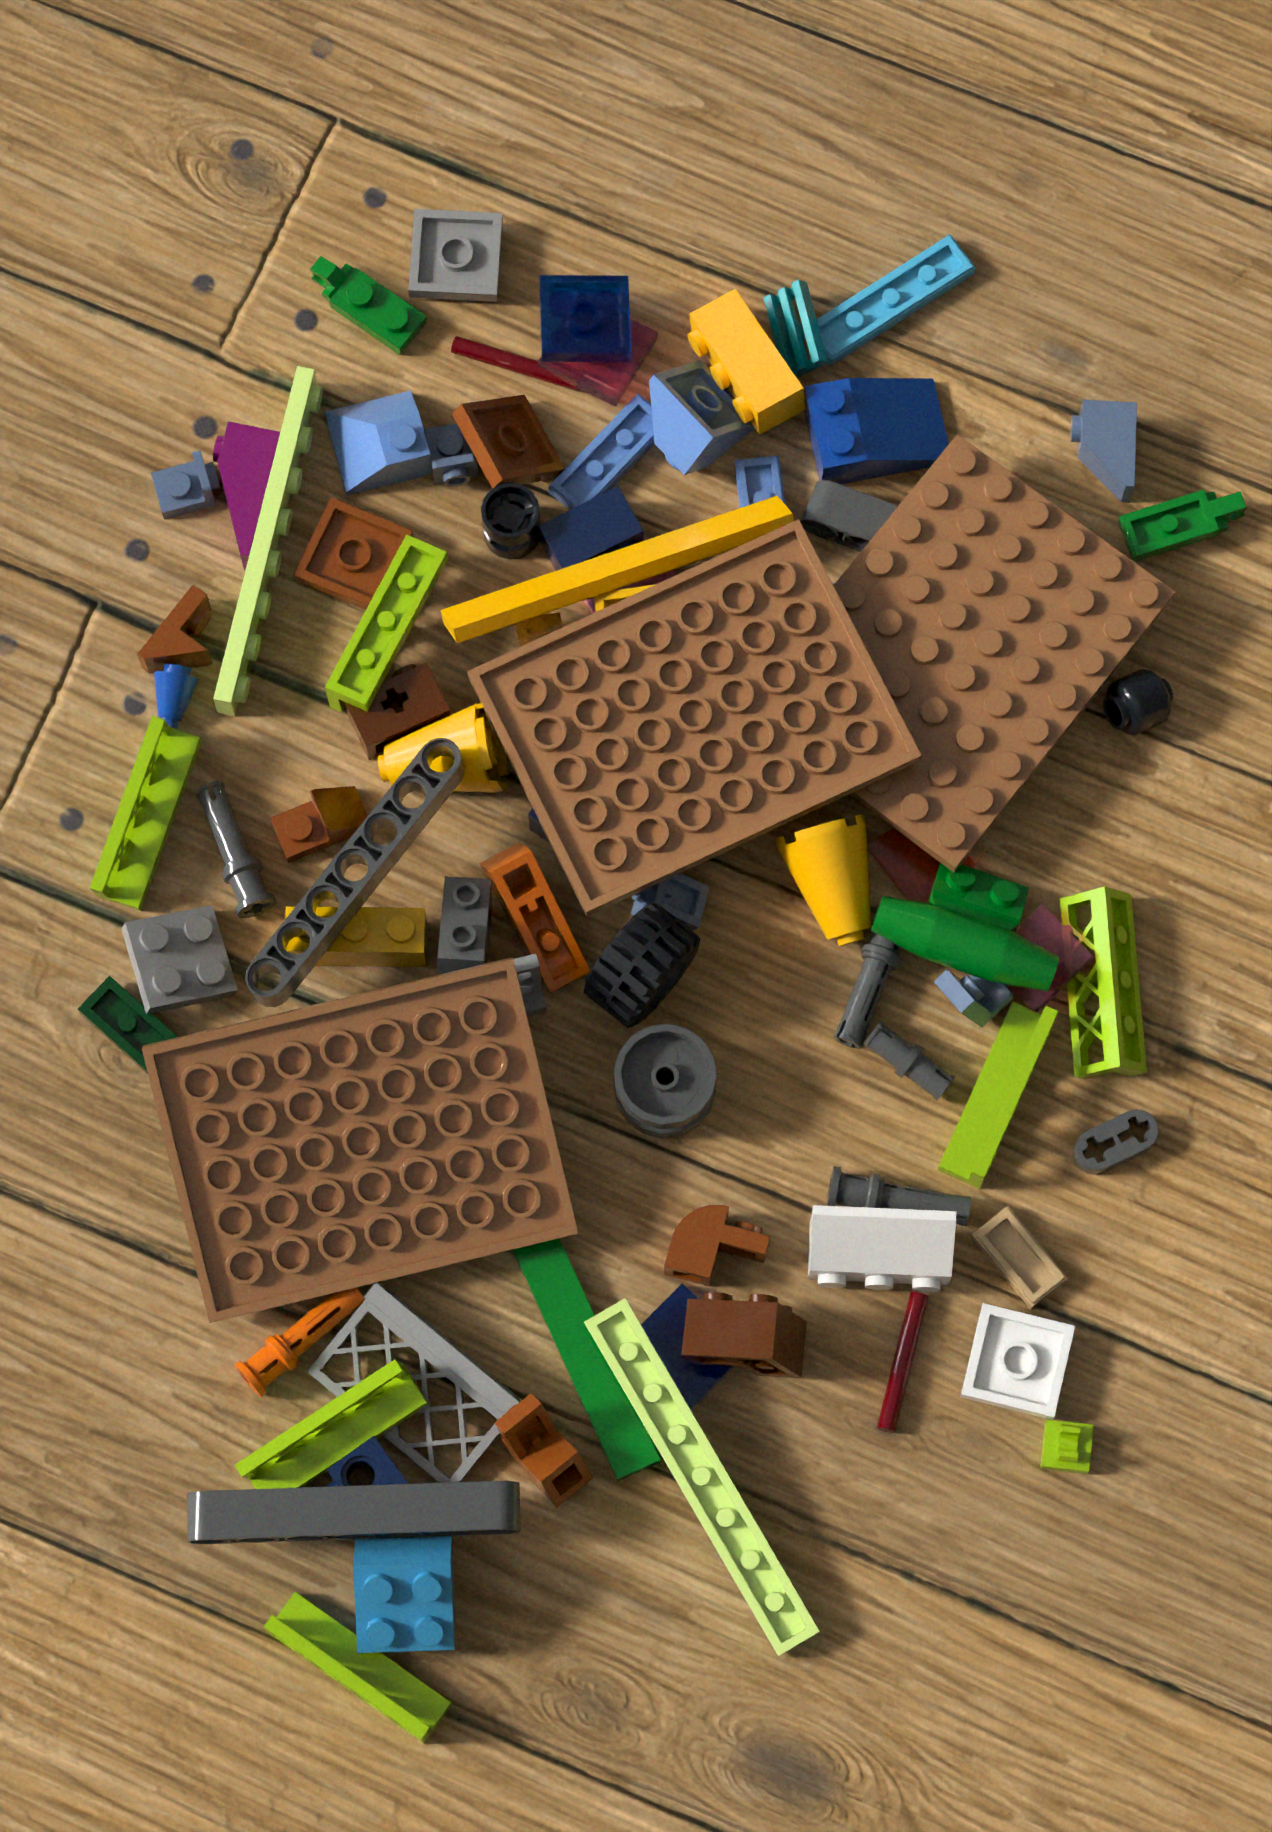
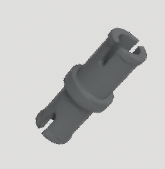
M880 1021L863 1045L895 1067L896 1071L894 1073L900 1078H903L904 1075L938 1101L955 1076L950 1075L922 1054L924 1048L916 1043L913 1047L885 1026V1023Z

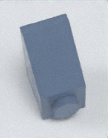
M1083 400L1080 414L1072 415L1070 442H1078V459L1120 502L1130 503L1135 487L1137 402Z

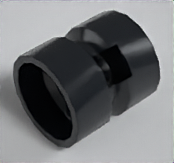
M504 483L492 488L484 497L481 506L484 541L489 550L498 557L509 560L523 558L530 554L539 543L538 526L540 525V511L538 500L531 490L517 483Z

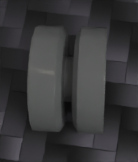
M671 1024L648 1026L632 1035L618 1052L614 1067L616 1104L626 1122L642 1134L661 1139L683 1136L700 1126L712 1109L717 1082L714 1056L704 1040L688 1028ZM661 1078V1080L666 1082L672 1078L673 1082L669 1085H662L657 1079Z

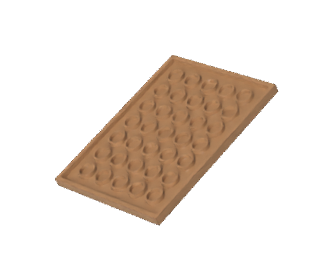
M957 434L833 585L922 755L921 761L849 795L955 873L1172 601L1175 591Z
M799 519L467 671L468 678L587 917L921 761L922 758L911 733Z
M513 957L142 1046L209 1323L578 1234Z

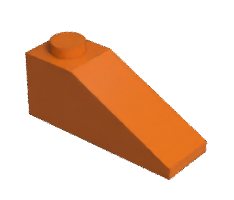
M519 842L479 863L486 878L491 879L492 890L527 954L536 953L541 979L550 993L590 972L583 954L530 849Z

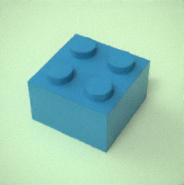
M452 1536L355 1539L353 1577L357 1653L455 1650L456 1616Z

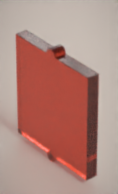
M893 827L867 846L868 851L907 900L923 903L929 901L940 865L938 860ZM969 856L962 863V865L973 869L976 867Z

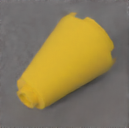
M476 703L384 746V754L378 756V768L383 782L389 781L392 786L427 742L435 738H447L459 747L465 766L464 777L454 791L497 793L506 790L508 785L500 781V776L508 775L506 753L493 727L490 725L488 716L481 703ZM449 756L437 757L433 760L430 768L436 772L448 771L453 766L454 759Z
M855 815L856 825L847 827L846 820L843 818L794 832L795 842L787 845L784 836L775 839L781 857L826 939L836 938L838 946L865 939L863 930L871 928L867 833L864 815Z

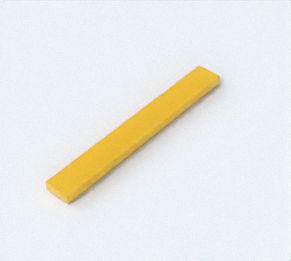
M774 496L442 609L440 611L443 623L456 643H460L727 552L793 522L794 516L778 496Z

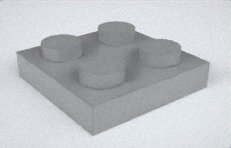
M414 209L409 297L498 302L503 213Z
M212 905L125 922L121 928L146 1014L232 997L238 989Z

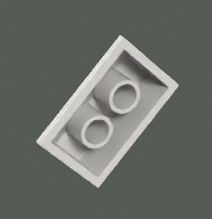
M813 1205L809 1228L808 1279L818 1280V1286L826 1288L846 1287V1281L865 1282V1288L872 1290L893 1289V1283L912 1284V1290L940 1291L941 1285L949 1286L952 1277L956 1211Z

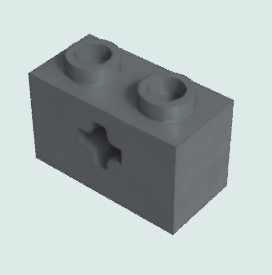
M445 876L437 956L438 975L487 963L492 916L491 879Z

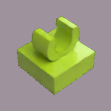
M1046 1419L1044 1423L1040 1469L1087 1475L1090 1469L1094 1425Z

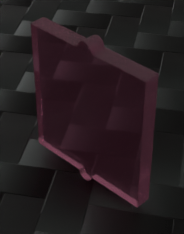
M1041 904L1017 927L1015 933L1059 956L1058 966L1048 991L1011 985L1006 986L1011 992L1014 991L1034 1012H1038L1094 959V956L1073 936L1074 930L1070 925L1063 926Z

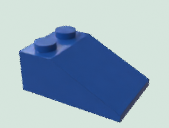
M845 378L804 387V415L819 481L826 480L841 485L930 468L949 445L934 379Z

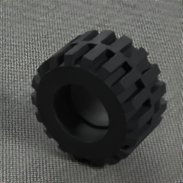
M652 903L638 911L604 949L586 978L583 993L626 1028H631L646 1019L677 984L698 951L700 937L658 903Z

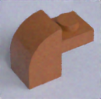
M708 1205L698 1208L684 1217L676 1227L664 1264V1275L709 1287L719 1251L764 1263L770 1236L762 1234L763 1229L751 1223L736 1221L735 1226L726 1225L729 1206Z
M532 1393L517 1405L511 1407L506 1414L494 1423L502 1435L501 1441L510 1454L556 1508L594 1478L579 1452L557 1430L541 1402Z

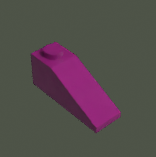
M228 421L225 435H218L213 449V461L218 463L243 568L246 570L280 432Z

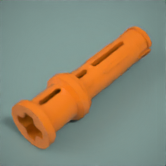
M357 1288L330 1294L282 1335L274 1334L273 1336H268L265 1339L266 1345L246 1362L238 1361L234 1365L235 1369L248 1386L261 1398L266 1394L265 1387L286 1370L292 1372L297 1368L299 1363L298 1357L358 1308L365 1298Z

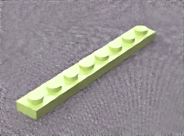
M301 366L296 368L213 698L217 713L235 717L238 703L245 704L248 698L251 679L245 675L249 660L256 661L259 654L261 635L256 634L259 619L266 620L269 614L271 593L266 591L270 577L277 578L280 570L282 552L277 551L280 535L287 536L290 530L292 510L287 509L290 495H297L301 486L302 468L297 467L301 453L308 454L311 446L313 428L308 427L311 412L318 413L321 406L323 387L317 385L315 369Z
M624 1298L585 1321L584 1323L777 1655L780 1656L820 1632L627 1300Z

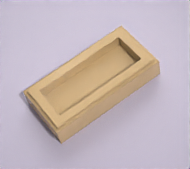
M1009 1206L1005 1207L971 1235V1239L1030 1310L1068 1279Z

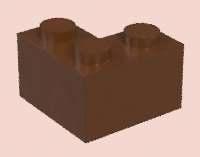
M706 1292L704 1299L688 1298L681 1355L696 1364L742 1366L756 1376L801 1378L807 1322L793 1313L792 1307L778 1303V1298L775 1296L751 1294L749 1301H735L730 1294Z

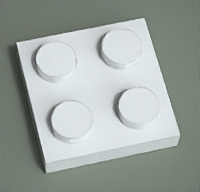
M983 1303L960 1397L1053 1420L1075 1326Z

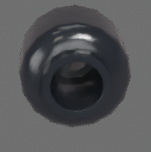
M1140 669L1109 684L1106 697L1103 700L1104 714L1107 721L1116 730H1121L1133 736L1138 735L1168 720L1171 713L1173 692L1169 683L1164 678H1160L1151 670Z

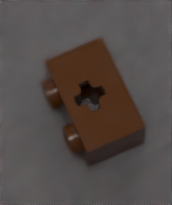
M428 663L418 667L415 664H410L396 670L392 674L391 679L382 683L368 711L345 702L347 715L369 760L384 754V746L450 716V709ZM397 702L400 708L403 707V711L396 713L393 708H389V705Z

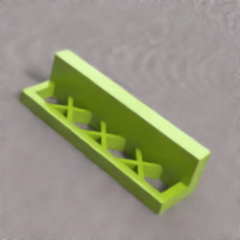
M406 534L325 685L330 708L342 713L346 702L368 711L448 561L447 551Z
M155 716L151 717L89 887L99 898L141 911L203 741L199 736L171 728L165 719Z
M1104 886L1060 898L1074 1076L1085 1079L1111 1072L1128 1076L1147 1073L1132 896L1129 893ZM1091 904L1092 919L1086 929L1082 931L1077 926L1076 907ZM1090 947L1095 951L1096 963L1087 976L1081 971L1080 959L1087 948ZM1093 991L1099 996L1100 1008L1091 1021L1085 1016L1084 1004ZM1097 1036L1103 1042L1104 1061L1089 1064L1088 1048Z
M1012 1001L938 1166V1171L978 1189L981 1188L1058 1014L1057 1010L1045 1006L1042 1014Z
M394 1359L236 1463L235 1467L241 1477L251 1481L255 1489L305 1487L326 1473L327 1469L372 1436L376 1439L428 1406L429 1402L405 1364Z
M297 1592L293 1593L278 1616L274 1617L271 1615L264 1625L265 1630L274 1638L423 1744H425L452 1705L449 1700L381 1652L357 1653V1635Z

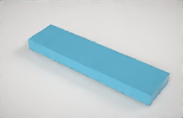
M951 234L817 319L827 361L830 366L975 274L976 267Z

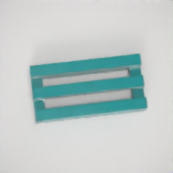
M798 279L791 283V288L783 287L777 290L778 295L769 294L763 297L776 348L797 378L828 363L808 284ZM794 299H796L802 325L799 324L797 320L795 308L792 301ZM804 338H806V342L808 345L811 357L810 360L807 359L803 343Z

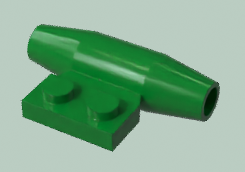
M940 863L928 901L931 904L883 896L871 928L872 932L922 959L993 983L1048 991L1059 962L1058 955L1015 933L1022 917L1029 887L962 864L954 873Z

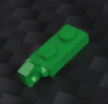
M322 256L310 268L312 280L325 288L322 296L329 301L330 308L398 355L402 354L427 323L426 315L357 268L354 269L352 266L345 264L340 269Z
M1203 489L1121 515L1118 519V524L1130 557L1136 562L1218 536L1219 533L1228 530L1227 522L1244 517L1247 507L1241 491L1217 498L1214 491L1205 493Z

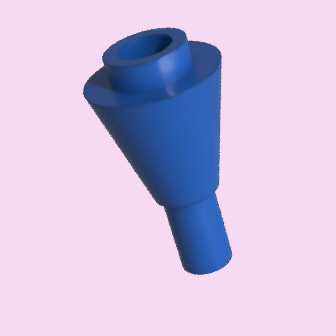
M164 664L163 671H154L158 718L165 719L171 728L177 729L178 721H181L199 679L190 676L191 668Z

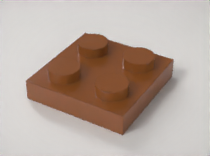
M525 394L463 403L452 413L463 437L471 448L492 488L504 483L513 482L521 485L556 479L565 470Z
M330 497L293 574L294 580L366 610L406 534L414 537L413 530Z

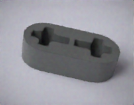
M1135 1109L1087 1130L1080 1135L1074 1146L1073 1158L1075 1164L1087 1174L1098 1175L1146 1153L1152 1148L1158 1137L1159 1128L1157 1121L1150 1113ZM1129 1122H1134L1137 1127L1145 1125L1148 1129L1142 1143H1139L1135 1137L1121 1143L1119 1137L1128 1132L1130 1128ZM1092 1141L1096 1147L1111 1142L1113 1147L1103 1153V1162L1098 1163L1094 1157L1088 1159L1084 1157L1083 1154L1088 1148L1087 1142Z

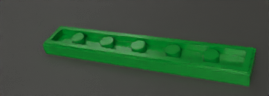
M560 1239L512 1249L617 1482L660 1463L661 1459L649 1433L584 1323L595 1315Z

